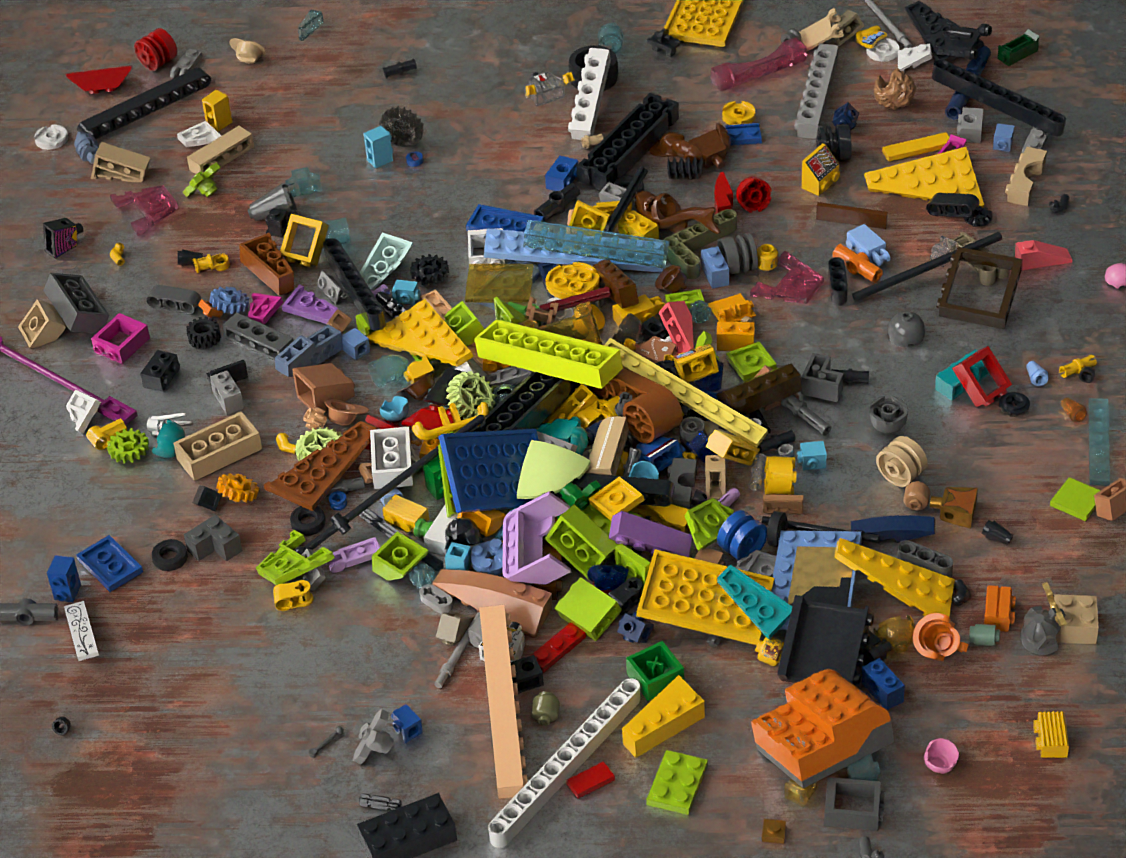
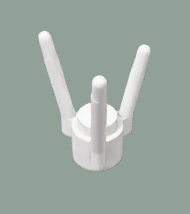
M186 413L149 417L147 430L152 432V436H158L163 424H167V421L164 419L184 417ZM174 421L179 425L192 424L191 421Z

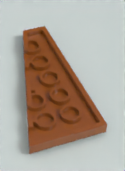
M362 421L358 422L343 432V436L337 440L329 441L326 447L321 450L317 449L294 464V468L285 473L283 471L278 475L277 479L265 483L264 489L314 511L371 442L370 430H376L377 428Z

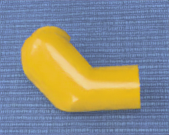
M279 433L276 437L279 450L296 454V445L289 443V436L286 433Z

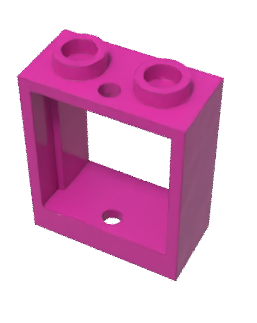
M118 313L91 340L94 352L123 364L150 339L147 324ZM119 332L129 335L120 346L109 342Z

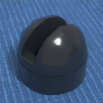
M1085 366L1080 370L1079 378L1081 381L1090 383L1094 380L1095 370L1092 367Z
M696 489L691 503L697 506L707 501V495Z
M64 716L58 717L52 723V729L58 735H64L71 726L70 720Z

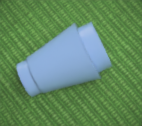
M1030 361L1026 365L1032 384L1043 386L1048 382V372L1035 361Z

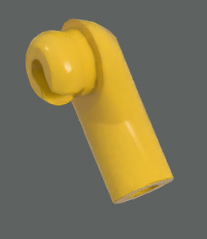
M116 243L110 252V257L118 266H122L125 263V260L122 258L125 246L122 243Z

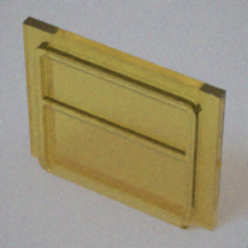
M469 264L465 302L494 303L495 297L500 298L506 303H509V301L514 303L529 302L533 284L534 265Z

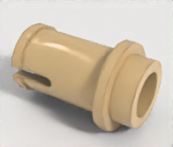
M602 134L585 135L581 138L583 148L586 147L588 149L590 146L598 145L603 140Z

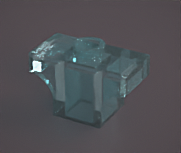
M308 167L291 170L292 177L285 180L288 185L287 191H291L293 197L322 191L319 174L309 172Z

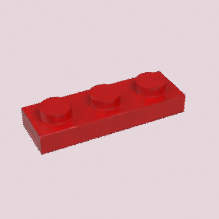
M570 622L531 655L535 656L544 673L586 638V632Z

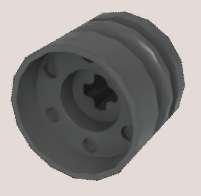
M744 233L743 236L741 234L736 235L735 242L731 236L718 239L717 246L728 265L729 275L739 273L740 266L744 272L749 269H757V249L750 233Z

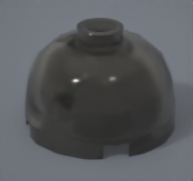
M630 313L619 325L617 334L615 333L612 337L613 340L624 345L626 338L634 340L636 344L643 343L646 338L643 336L645 331L644 324L637 316Z

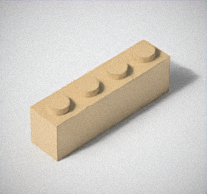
M237 126L187 156L189 170L197 174L200 171L203 173L216 162L220 167L226 165L254 147L252 133L241 126Z

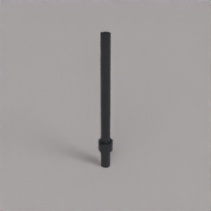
M763 516L762 523L768 525L770 517ZM788 520L789 529L801 531H824L825 529L830 531H849ZM855 530L862 533L861 543L863 541L879 543L880 536Z

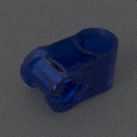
M699 430L697 432L698 435L691 442H687L686 446L705 463V456L718 454L705 447L708 443V437Z
M597 564L588 570L587 576L599 590H614L627 580L629 570L621 565Z

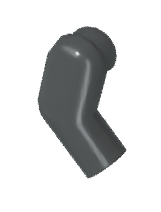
M861 837L859 839L862 858H884L882 850L871 849L869 837Z

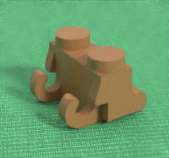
M530 297L525 313L528 323L532 324V320L546 322V327L550 328V325L555 322L559 303H551L550 307L553 310H541L532 305V303L536 304L537 299Z

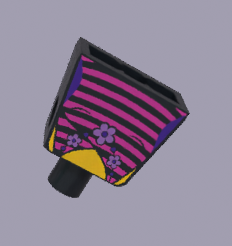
M68 218L44 222V251L53 258H57L76 247L78 244L77 235L83 233V226L80 223H73Z

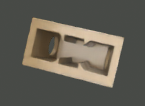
M719 455L705 456L707 500L711 498L719 500L726 494L725 458ZM712 481H719V485L713 486Z

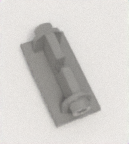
M321 270L317 286L335 304H337L338 299H346L348 297L347 291L342 286H339V283L332 275L326 274Z

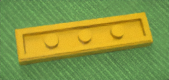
M944 132L882 147V153L890 162L941 150L948 142L949 135Z

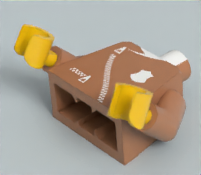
M655 336L640 344H636L634 340L628 338L624 342L625 347L654 364L664 360L674 361L673 357L679 354L670 336H667L665 340Z

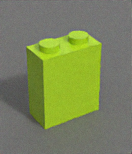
M581 577L572 584L568 593L558 601L555 610L562 619L579 627L594 641L599 639L622 611L616 600Z

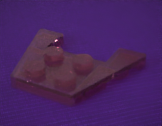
M164 185L144 188L142 192L137 193L127 191L125 195H110L111 201L116 208L134 202L145 216L130 222L137 236H140L179 209L178 203Z
M784 251L779 257L777 266L786 268L789 272L776 287L757 282L750 290V297L757 298V295L766 296V299L770 300L776 297L783 298V301L807 304L824 284V277L789 252Z

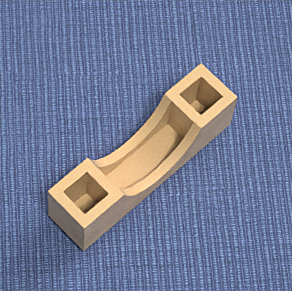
M1026 147L1024 153L1020 154L1019 163H1016L1015 174L1012 173L1010 184L1006 186L1007 202L1028 206L1032 197L1034 183L1028 177L1042 174L1046 165V150Z

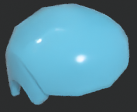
M394 396L392 402L385 400L379 408L380 415L392 422L403 420L408 415V399Z
M640 461L632 466L628 477L658 479L659 472L651 462Z

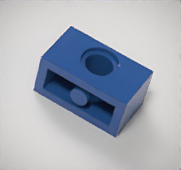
M560 155L545 174L546 189L560 191L568 184L573 183L577 177L579 161Z
M55 555L47 571L54 600L74 602L81 587L75 559L73 557Z
M880 658L862 667V684L882 707L889 710L904 702L905 685Z

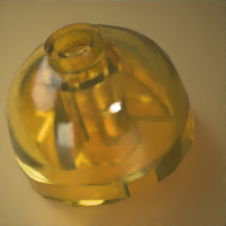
M906 615L907 619L902 620L900 616L889 618L880 622L877 630L875 627L873 628V633L881 641L887 639L891 643L892 650L890 652L895 651L897 654L906 652L908 650L907 647L913 643L915 623L911 616Z

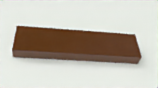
M822 202L817 203V220L859 226L865 224L867 227L880 229L887 228L888 212Z

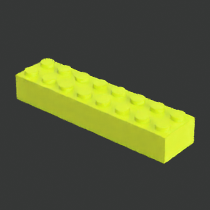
M498 319L493 321L474 338L479 358L602 389L623 369L620 349Z

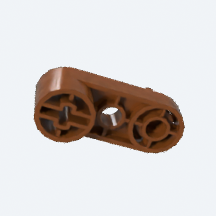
M625 367L602 389L586 385L599 399L607 401L614 396L620 397V394L623 392H628L632 395V400L625 403L623 407V417L627 418L630 433L642 443L648 444L679 426L682 422L683 413L681 405L669 389Z

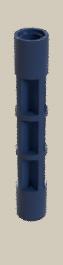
M987 46L977 49V58L970 60L965 70L981 76L991 56V50ZM955 91L945 109L946 116L949 119L958 120L959 114H962V109L966 107L970 97Z

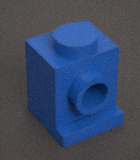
M407 704L392 712L391 718L394 721L392 725L397 733H402L405 743L423 733L421 719Z

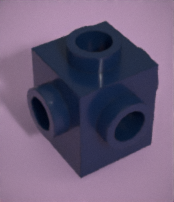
M847 102L835 110L832 123L834 126L848 124L850 130H852L857 125L860 113Z
M635 611L633 614L625 613L619 621L617 632L624 635L623 639L628 642L647 643L655 624L645 620V618L636 616L637 612Z

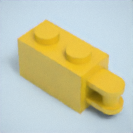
M644 294L638 296L639 304L624 309L618 304L613 305V320L622 332L639 327L652 316L656 318L655 314H658L666 304L662 302L659 296L649 299Z

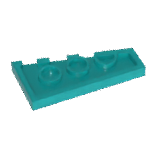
M731 564L717 577L718 584L766 638L770 639L790 619L791 605Z

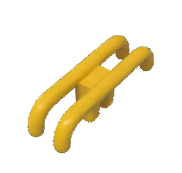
M482 402L477 407L478 415L482 414L484 417L488 415L489 409L486 402ZM451 403L449 408L454 423H450L446 410L441 406L438 407V411L443 424L442 427L426 430L421 422H416L412 426V430L419 439L424 441L432 440L442 434L452 431L457 432L477 416L461 420L455 403Z

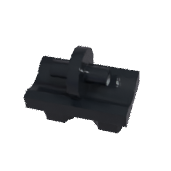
M664 28L661 31H656L651 38H648L647 43L652 45V50L658 52L663 49L666 56L672 57L676 53V48L681 45V40L670 36L669 30Z

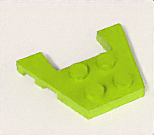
M293 530L289 534L290 538L287 541L283 540L279 544L280 548L275 553L271 552L256 567L259 575L273 584H283L335 559L332 551L322 547L309 557H303L293 549L306 540L303 534Z

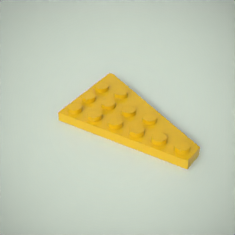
M967 147L864 173L868 191L893 193L899 194L902 197L921 198L927 201L936 193L973 194L979 199V206L984 208V202Z

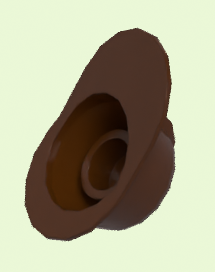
M669 132L649 149V153L656 157H678L671 145L675 140H685V136L677 132Z
M670 265L659 274L655 287L671 294L677 293L680 289L687 288L685 285L687 277L680 266Z
M434 370L417 382L401 389L396 395L406 391L415 400H423L435 383L432 377Z

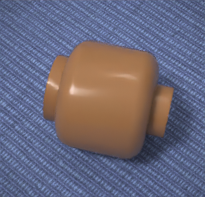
M921 481L909 483L905 488L903 497L906 507L915 511L925 509L929 504L930 488Z

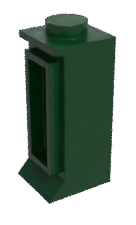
M1027 29L1020 37L1002 46L998 45L997 59L1007 66H1011L1038 52L1039 35Z

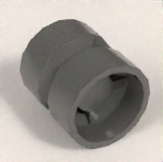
M687 417L680 423V444L686 449L687 453H698L705 447V423L698 417Z

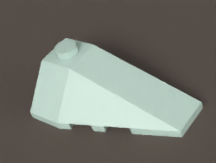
M385 233L381 234L360 271L370 290L373 291L406 259L413 246V242Z

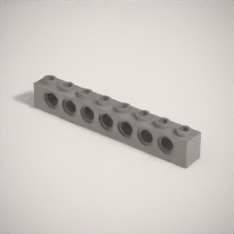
M819 44L818 49L814 50V60L811 62V69H809L808 79L806 80V89L803 91V99H801L800 109L798 110V120L795 121L797 137L816 139L817 128L822 124L838 62L839 45Z

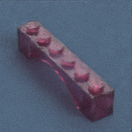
M795 37L782 42L775 52L762 59L746 63L720 64L711 68V82L720 91H724L807 60V47Z

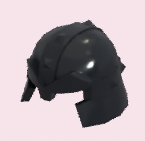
M455 518L445 529L446 543L444 550L449 548L451 542L467 546L484 542L479 528L469 518Z

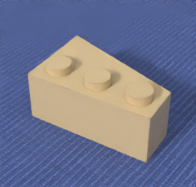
M101 142L95 154L91 179L101 177L106 178V180H112V178L121 179V181L142 183L148 171L150 157Z

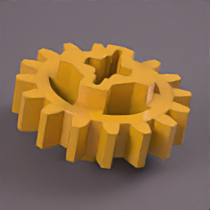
M229 473L228 476L222 474V477L219 476L216 486L218 493H223V497L228 496L230 497L229 500L240 502V500H243L245 503L248 500L252 502L254 499H257L259 492L257 483L252 482L253 479H246V476L242 474L232 475Z

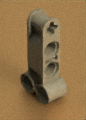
M961 232L956 238L948 239L947 246L950 251H954L957 247L966 246L976 240L967 233ZM985 247L978 250V251H983V252L992 253L991 251H989V250H988L987 248H985ZM965 262L979 273V282L985 286L993 285L996 277L1000 279L1007 278L1010 270Z

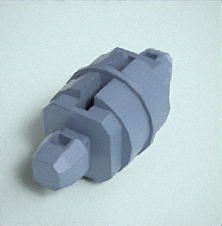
M79 131L74 142L76 152L83 161L94 163L99 144L92 134Z

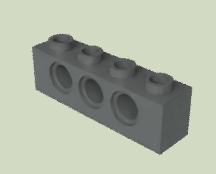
M237 312L223 324L225 339L274 361L275 357L294 341L293 337Z

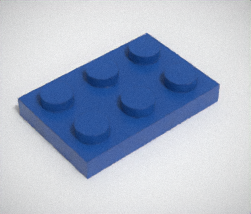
M110 535L76 554L77 560L109 592L143 573L142 566Z

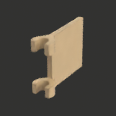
M835 8L829 11L827 17L799 32L802 38L801 47L803 53L831 38H841L844 36L843 30L837 31L840 29L837 22L841 20L840 14L833 16L837 14Z

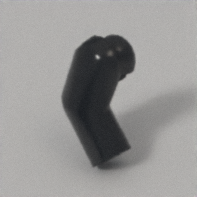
M959 579L954 582L957 595L952 598L957 606H960L963 602L966 603L970 598V591L964 582Z

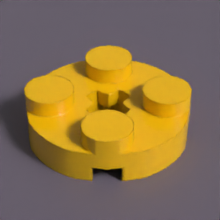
M736 101L727 103L722 109V121L728 125L750 124L756 119L755 107L746 101H742V104H736Z

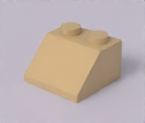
M37 299L18 328L29 348L34 349L56 341L64 332L66 324L52 304Z

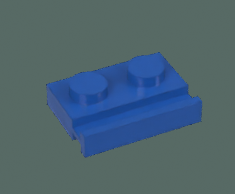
M759 123L725 125L728 135L731 137V146L762 143Z

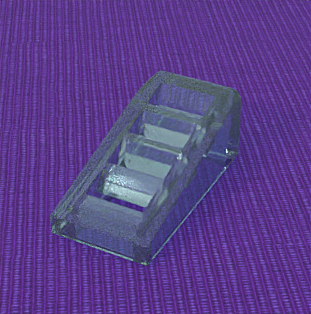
M311 9L298 26L300 41L305 40L324 24L321 11Z

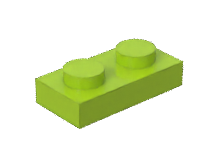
M701 289L665 295L666 304L668 302L685 301L688 309L704 306Z

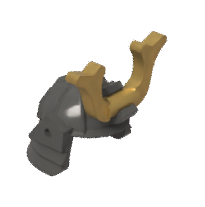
M1048 582L1043 583L1042 586L1050 604V610H1043L1041 606L1031 607L1024 616V625L1020 633L1022 645L1029 652L1037 655H1047L1056 652L1058 644L1055 636L1060 631L1061 626L1067 625L1064 618L1066 615L1063 609H1059L1058 604H1056Z

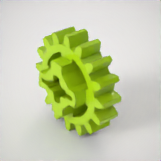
M133 428L129 431L123 429L122 433L116 432V436H110L111 441H107L108 454H110L111 459L115 458L116 462L123 460V463H126L127 460H130L133 463L135 458L140 460V455L145 456L146 451L149 450L148 437H146L145 432L141 433L139 429L135 432Z

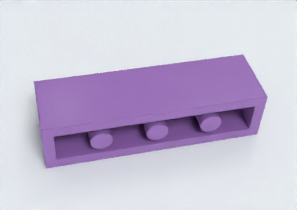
M621 511L612 516L609 539L615 540L617 544L632 546L637 551L650 552L652 556L656 549L689 557L692 535Z

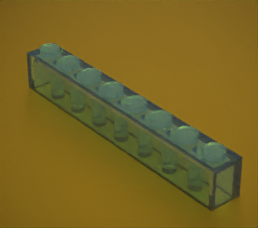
M528 220L524 233L523 247L665 269L670 241Z

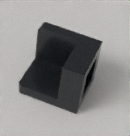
M199 485L192 503L216 511L223 493H218V491Z

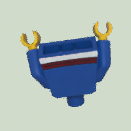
M659 437L648 444L641 442L636 446L637 449L642 450L639 462H651L656 466L658 472L671 465L673 458L696 459L695 454L686 453V449L675 438Z

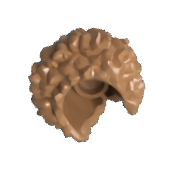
M897 68L892 72L890 82H885L881 75L877 76L874 95L879 105H883L885 109L897 110L910 104V101L915 96L917 87L914 85V80L911 76Z

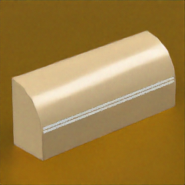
M614 416L602 420L589 456L591 464L585 473L616 475L629 433L626 417Z

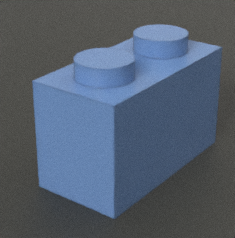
M719 247L701 250V267L711 288L728 286L729 268Z

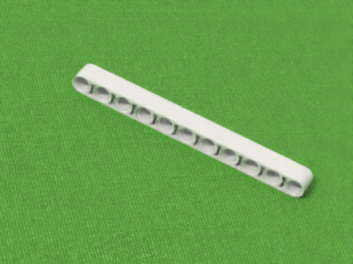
M624 680L493 818L488 828L490 842L494 847L502 848L508 845L564 785L566 780L577 771L639 704L640 684L637 680Z

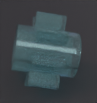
M701 300L691 303L689 311L692 315V321L704 323L706 320H709L711 308L708 307V303Z
M425 563L417 564L413 568V572H409L410 582L416 585L417 588L431 584V580L435 579L434 570Z

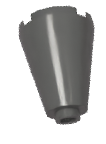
M287 183L280 184L249 204L250 208L247 210L250 218H254L255 221L266 220L267 216L270 215L269 211L274 208L287 211V217H290L291 214L297 215L298 213L295 211L297 207L291 191H287Z

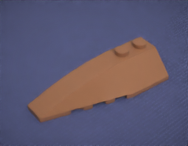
M441 569L432 582V585L446 592L452 598L457 597L461 600L462 604L467 607L469 605L477 609V612H480V607L504 605L505 613L510 615V624L511 622L519 623L522 626L521 631L534 638L552 610V593L496 575L464 570Z

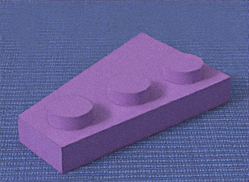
M301 284L297 286L282 305L283 312L327 324L338 309L326 300L317 298L312 291H306Z

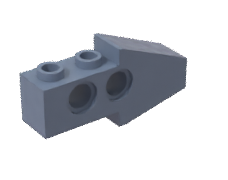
M328 324L307 338L302 335L299 336L275 357L276 370L287 377H293L292 369L319 365L342 350L341 331Z

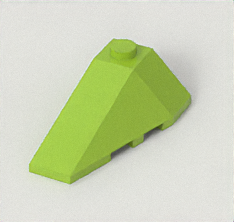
M463 301L444 316V321L466 346L475 342L474 338L485 329ZM412 355L415 361H422V357L419 355ZM433 358L432 360H430V359H428V360H429V362H432V361L437 360V359Z

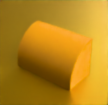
M499 510L463 512L459 513L457 518L465 517L473 520L480 533L487 537L498 531L506 515Z

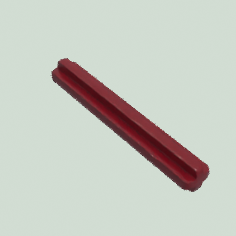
M604 287L542 304L540 309L550 311L553 310L550 307L551 303H559L558 312L611 297L609 287Z

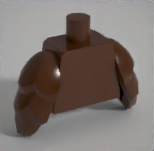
M716 123L715 130L693 138L688 142L685 140H675L671 146L675 153L685 161L689 157L690 161L693 162L694 157H696L697 161L700 162L701 157H703L704 168L715 165L718 169H721L726 164L724 160L731 147V137L721 123Z

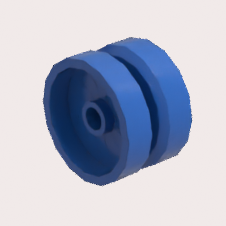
M736 511L725 520L719 529L717 544L721 549L730 553L732 557L739 561L742 558L748 557L755 550L761 551L767 540V527L760 521L755 520L746 511Z

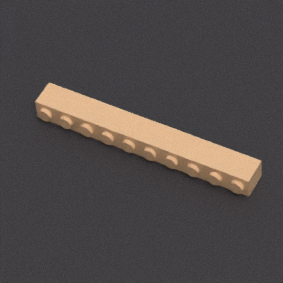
M504 605L480 607L498 799L513 798L528 781L527 774L522 775V769H526L525 756H520V750H524L523 737H518V732H522L521 719H516V714L520 713L519 701H514V696L518 695L517 683L512 682V678H516L515 665L510 663V660H514L513 647L509 648L508 643H512L511 630H507V625H511L510 615L505 613Z

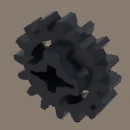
M428 254V257L422 255L421 259L416 258V262L411 263V277L417 283L421 281V285L428 283V286H430L433 282L438 284V281L443 282L444 277H448V261H444V257L438 258L437 254L434 257H431V254Z

